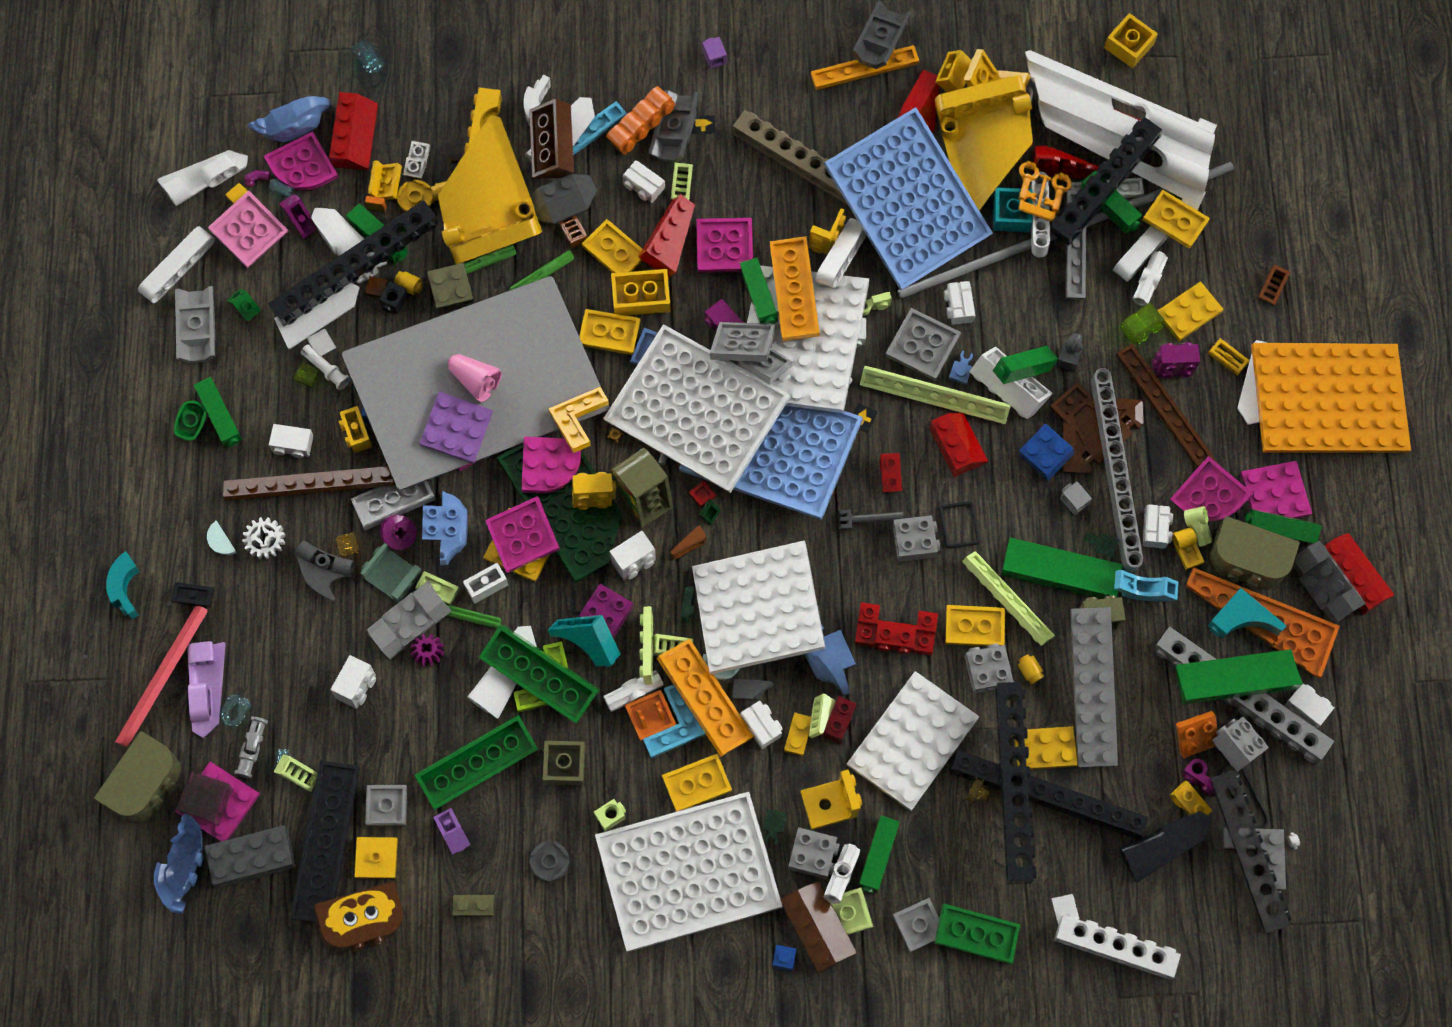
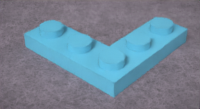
M674 685L664 688V692L679 724L643 739L651 758L705 736L702 727Z

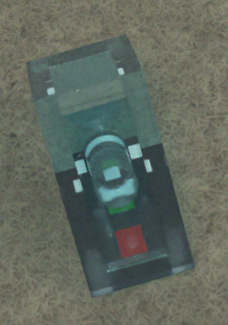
M365 39L349 48L368 73H376L381 69V66L385 65L376 46Z

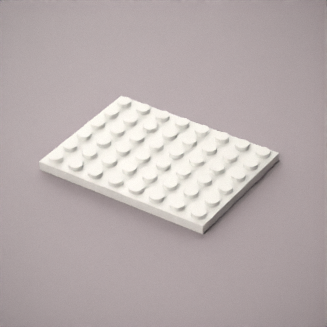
M760 266L778 316V322L774 323L775 334L771 348L793 361L792 367L771 384L790 394L791 397L785 406L844 413L869 279L842 276L837 286L833 288L817 283V272H811L820 336L782 341L773 267ZM751 302L747 323H759Z
M663 324L603 419L731 493L791 396L776 386L769 385L729 360H710L711 350Z
M749 792L595 835L626 952L783 907Z

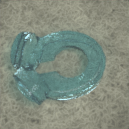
M233 694L226 698L227 702L221 711L222 721L228 726L240 724L246 715V711L251 708V704L246 698H240V695ZM235 703H237L239 706L237 709L238 717L235 720H231L228 717V711L233 709Z

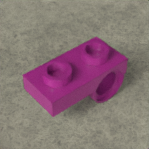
M1200 759L1193 760L1185 767L1181 775L1190 784H1196L1201 787V791L1206 795H1213L1215 797L1210 778L1205 775L1207 772L1206 763ZM1192 766L1199 767L1201 773L1195 774L1192 771Z

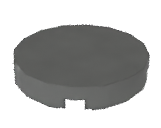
M546 841L537 845L531 852L529 861L534 875L540 880L547 882L557 881L563 877L570 863L568 852L564 846L553 841Z

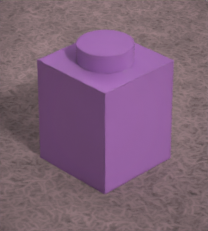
M720 37L709 38L703 42L702 51L710 69L727 64V53Z

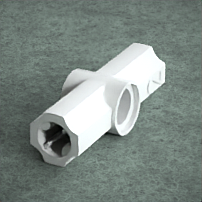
M1154 251L1132 299L1137 305H1148L1152 293L1156 290L1161 279V273L1168 259L1165 253Z
M655 670L653 671V685H645L643 678H634L625 682L621 688L603 696L612 712L663 687L664 684L660 675Z
M844 844L839 859L834 866L833 874L824 894V898L830 903L840 904L847 884L850 882L851 874L860 854V849L855 845ZM844 872L846 875H840L838 873Z

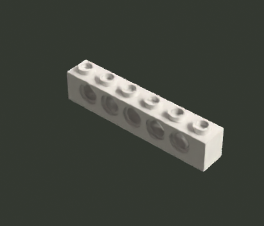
M1073 914L1063 915L1060 918L1054 941L1168 980H1172L1175 977L1181 954L1176 953L1174 948L1167 946L1161 948L1156 946L1157 943L1145 940L1143 942L1137 940L1135 935L1129 933L1122 935L1117 933L1118 930L1106 927L1104 929L1098 927V923L1086 920V922L1078 920L1079 917ZM1074 928L1082 929L1083 937H1077L1074 934ZM1094 934H1099L1103 938L1102 944H1097L1094 941ZM1113 941H1119L1122 944V950H1116L1113 947ZM1133 947L1141 950V957H1136L1133 954ZM1153 954H1158L1161 957L1160 964H1156L1152 960Z

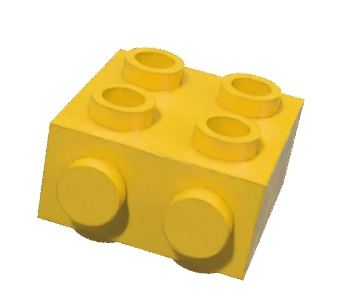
M598 472L591 475L587 473L573 475V508L585 510L589 507L603 509L612 506V499H616V480H612L611 473Z

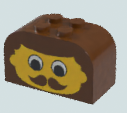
M394 881L314 904L313 908L321 940L327 948L335 952L351 950V953L363 950V947L371 944V947L381 945L385 939L390 938L396 933L403 918V911Z

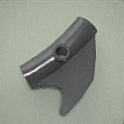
M305 540L302 541L297 547L295 555L298 558L300 569L307 585L325 598L335 601V597L330 590V584L334 580L351 577L354 561L332 555L316 548Z

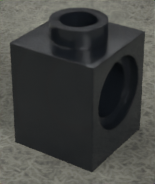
M390 281L379 299L382 309L388 313L398 314L408 298L406 288ZM392 297H396V298H397V299H396L395 301H393V302L389 301V299L392 298Z

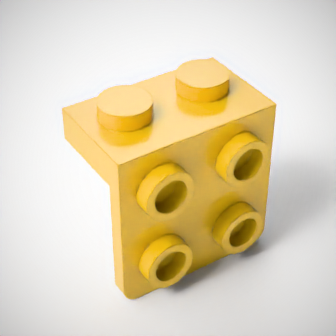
M840 209L830 232L817 226H812L808 248H811L816 253L828 255L845 227L846 216H844V209Z

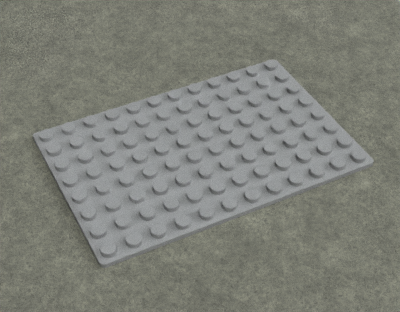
M552 276L370 341L342 353L345 365L396 487L399 490L471 464L420 446L421 438L439 391L493 410L475 460L476 462L523 444L524 436L541 437L559 430L549 413V408L601 387ZM461 354L501 370V381L496 390L491 389L489 392L491 396L486 401L480 402L476 400L448 370V361L453 355ZM609 405L576 419L578 422L607 412L610 407Z

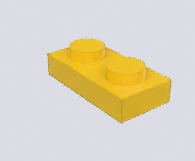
M794 712L784 748L785 752L803 756L809 736L811 717Z

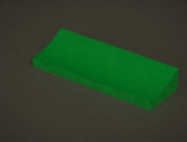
M1010 537L1001 575L1098 599H1104V597L1111 595L1117 598L1118 591L1114 590L1115 572L1122 570L1123 564Z
M504 624L498 627L478 657L576 724L600 691L599 688Z
M1292 649L1175 666L1183 705L1299 689L1303 685Z
M516 715L414 774L435 810L537 751L538 748L520 716Z

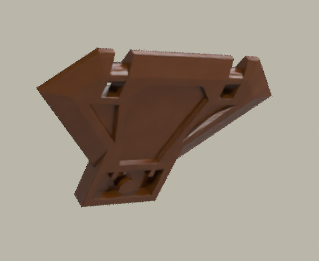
M1077 382L1049 408L1062 420L1063 439L1074 448V455L1063 465V472L1089 474L1093 470L1090 464L1094 461L1099 465L1104 460L1094 399ZM1115 398L1123 442L1133 434L1130 430L1133 425L1137 429L1143 425V400ZM1103 412L1105 417L1111 418L1108 412ZM1124 417H1126L1128 420L1125 423L1122 421ZM1106 430L1109 436H1114L1111 430ZM1110 448V452L1112 453L1115 450L1114 448ZM1084 453L1088 455L1085 459L1082 457Z

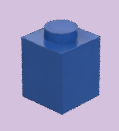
M776 945L772 968L792 972L796 948Z

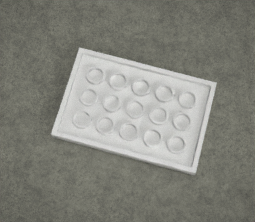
M915 671L853 754L847 766L906 809L912 811L976 723L979 716Z

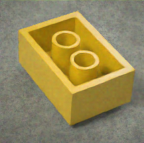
M667 269L611 273L614 314L629 316L670 312Z

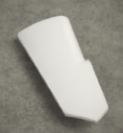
M580 97L571 105L573 146L595 117L592 98ZM530 149L525 155H526V157L528 158V160L531 162V149Z
M228 150L158 178V182L174 205L178 206L208 186L216 187L245 169L248 156Z
M314 209L311 219L335 255L340 256L364 240L335 209ZM374 252L368 253L367 256L374 255ZM356 262V263H353L351 266H352V267H355V266H357L359 263H357V262ZM387 262L379 263L371 272L361 275L357 282L363 283L369 279V276L373 277L378 273L377 268L386 265Z
M349 283L341 292L334 293L328 297L326 302L316 305L309 313L301 315L291 325L283 327L277 317H275V322L287 348H293L355 307L359 286Z
M1256 340L1254 343H1266V342ZM1252 354L1237 407L1247 425L1260 422Z
M531 626L517 627L514 632L536 646ZM491 666L467 698L486 713H490L498 719L517 683Z

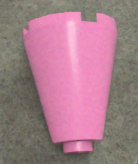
M461 354L453 355L448 361V370L480 402L486 401L491 396L489 393L491 389L496 390L501 381L502 372L497 367Z

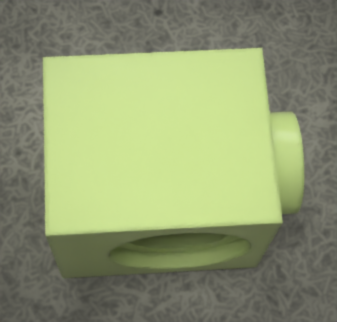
M615 799L595 810L594 815L606 832L625 820L624 813L626 810L621 802L616 803ZM609 810H614L617 812L615 818L609 819L606 817V813Z

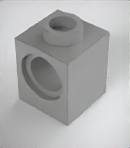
M1078 482L1073 485L1071 483L1066 485L1062 489L1063 493L1060 497L1074 515L1087 507L1092 500Z

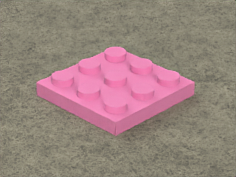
M250 191L245 193L208 227L247 269L288 233V229Z

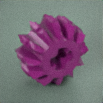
M422 634V640L415 638L417 644L411 645V648L414 650L411 652V655L416 657V663L422 661L423 667L427 665V662L433 667V661L435 660L439 663L440 659L438 656H444V652L441 650L444 648V645L439 643V637L434 639L433 634H429L428 638H426L425 634ZM424 649H431V652H425Z

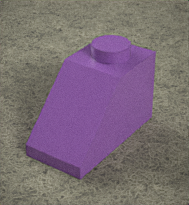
M451 808L433 817L452 854L460 852L470 845Z

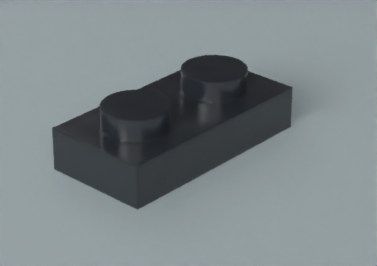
M175 582L171 601L173 603L211 608L215 589L208 586Z

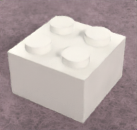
M640 531L610 551L611 563L623 581L627 578L630 580L638 575V571L643 568L648 569L655 563V548L644 532Z
M349 655L331 691L337 700L357 709L359 704L362 705L364 703L368 688L373 687L376 681V674L371 665Z

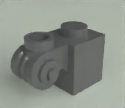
M1072 333L1069 339L1065 340L1056 365L1057 367L1072 372L1075 371L1083 349L1082 336L1080 334Z

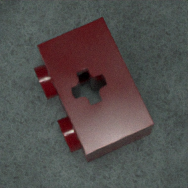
M838 696L824 730V738L839 744L842 743L857 703Z

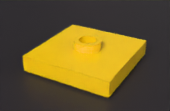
M357 837L355 878L396 879L398 838Z

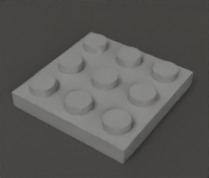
M911 308L885 356L936 381L961 332Z
M719 322L710 351V360L767 362L775 334V324Z

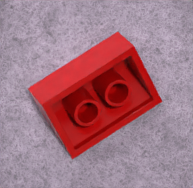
M948 413L931 421L929 429L954 477L988 463V459L964 413Z

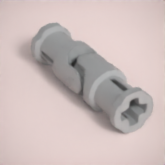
M254 716L250 718L252 721L250 729L245 735L247 742L243 743L239 755V766L234 771L235 775L250 779L252 778L251 770L253 764L257 761L259 755V744L264 738L262 736L264 727L268 724L267 720ZM244 750L247 751L248 753H256V754H254V755H249V754H246V753L244 752Z

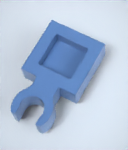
M962 351L960 362H954L948 380L966 385L970 376V370L973 367L968 365L972 361L973 354L971 353L970 358L965 359L963 357L964 351Z

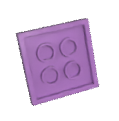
M439 391L421 438L420 446L474 464L493 410Z

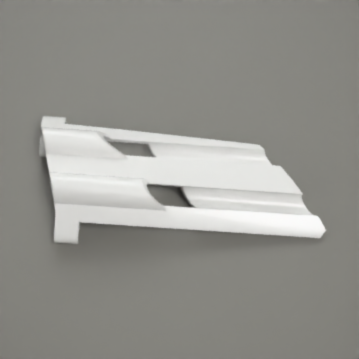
M1031 50L1025 52L1031 80L1036 85L1039 112L1045 127L1109 159L1114 148L1118 149L1123 137L1126 134L1129 135L1133 131L1134 124L1139 121L1114 110L1112 98L1146 112V118L1162 129L1161 138L1151 149L1160 154L1163 163L1160 167L1155 168L1140 161L1132 172L1181 197V201L1198 210L1206 193L1205 188L1209 175V163L1214 144L1216 124L1202 118L1196 122ZM1142 137L1136 138L1137 141H1144Z

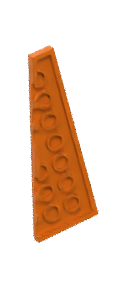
M1193 567L1185 587L1220 611L1236 592L1242 588L1286 625L1278 636L1259 627L1244 628L1277 651L1292 649L1297 665L1318 679L1322 677L1340 627L1339 625Z

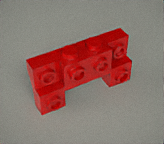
M860 603L855 645L876 647L878 650L885 652L896 650L900 654H909L910 652L932 656L938 613L918 611L917 624L911 625L878 620L880 605Z

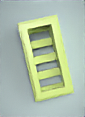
M674 164L672 200L678 196L675 195V191L686 192V196H683L689 200L693 164ZM678 171H685V172H688V175H686V174H677V172H678ZM677 178H687L688 180L678 181ZM676 184L687 185V188H678Z
M655 634L653 635V656H659L668 651L666 650L667 642H670V650L675 647V642H678L679 645L690 639L693 643V639ZM659 641H662L661 650L659 649Z
M821 694L814 699L809 737L811 738L823 734L836 701L826 694Z
M287 755L281 757L274 770V773L309 792L313 790L318 772ZM297 766L295 772L291 776L290 774L292 773L294 767ZM304 770L300 780H298L301 771ZM310 773L311 776H310V778H309L307 784H305L304 782H305V780H306L308 774Z

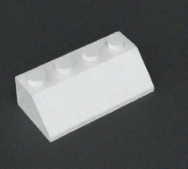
M997 347L982 354L970 370V373L977 381L985 384L990 392L1001 397L1004 403L1010 404L1021 417L1028 419L1033 416L1052 396L1053 393L1033 377L1003 384L995 375L993 369L1000 358L1006 357V355Z

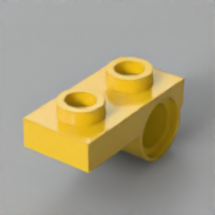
M1191 527L1172 533L1173 544L1185 570L1202 565L1205 562L1197 546L1196 534Z
M1183 781L1169 795L1171 800L1178 807L1183 808L1188 815L1198 811L1206 815L1212 812L1211 808L1188 781Z

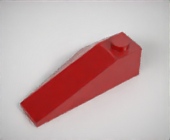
M926 70L922 71L897 118L916 107L933 134L937 113L935 98L938 96L939 85L935 81L938 75Z
M1045 145L1035 146L1032 155V162L1036 163L1039 171L1046 173L1047 176H1055L1061 172L1069 175V178L1086 179L1094 171H1097L1099 167Z

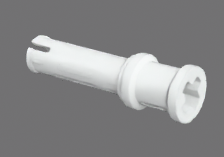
M310 345L302 348L301 354L324 373L325 379L331 380L338 390H343L349 384L350 377L340 372L338 366L331 365Z

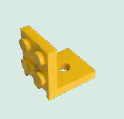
M977 49L971 60L968 72L965 74L964 81L968 87L1020 75L1026 89L1031 76L1029 73L998 71L984 50Z
M849 770L841 771L837 781L800 791L811 830L858 816L862 800L860 794L855 793V777L853 774L850 775ZM822 800L830 802L831 807L828 810L820 808L819 803Z

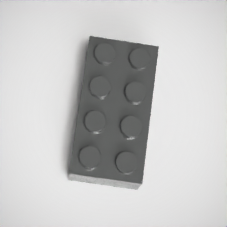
M284 825L205 846L212 884L217 889L296 868L289 832Z

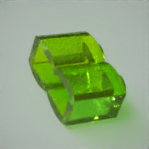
M1149 303L1121 322L1119 328L1132 344L1137 342L1140 344L1148 338V334L1151 332L1157 333L1161 330L1165 319Z

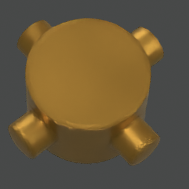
M613 427L607 439L617 444L623 432Z

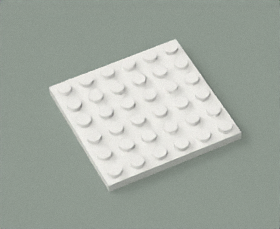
M805 541L692 566L708 667L711 675L826 649Z

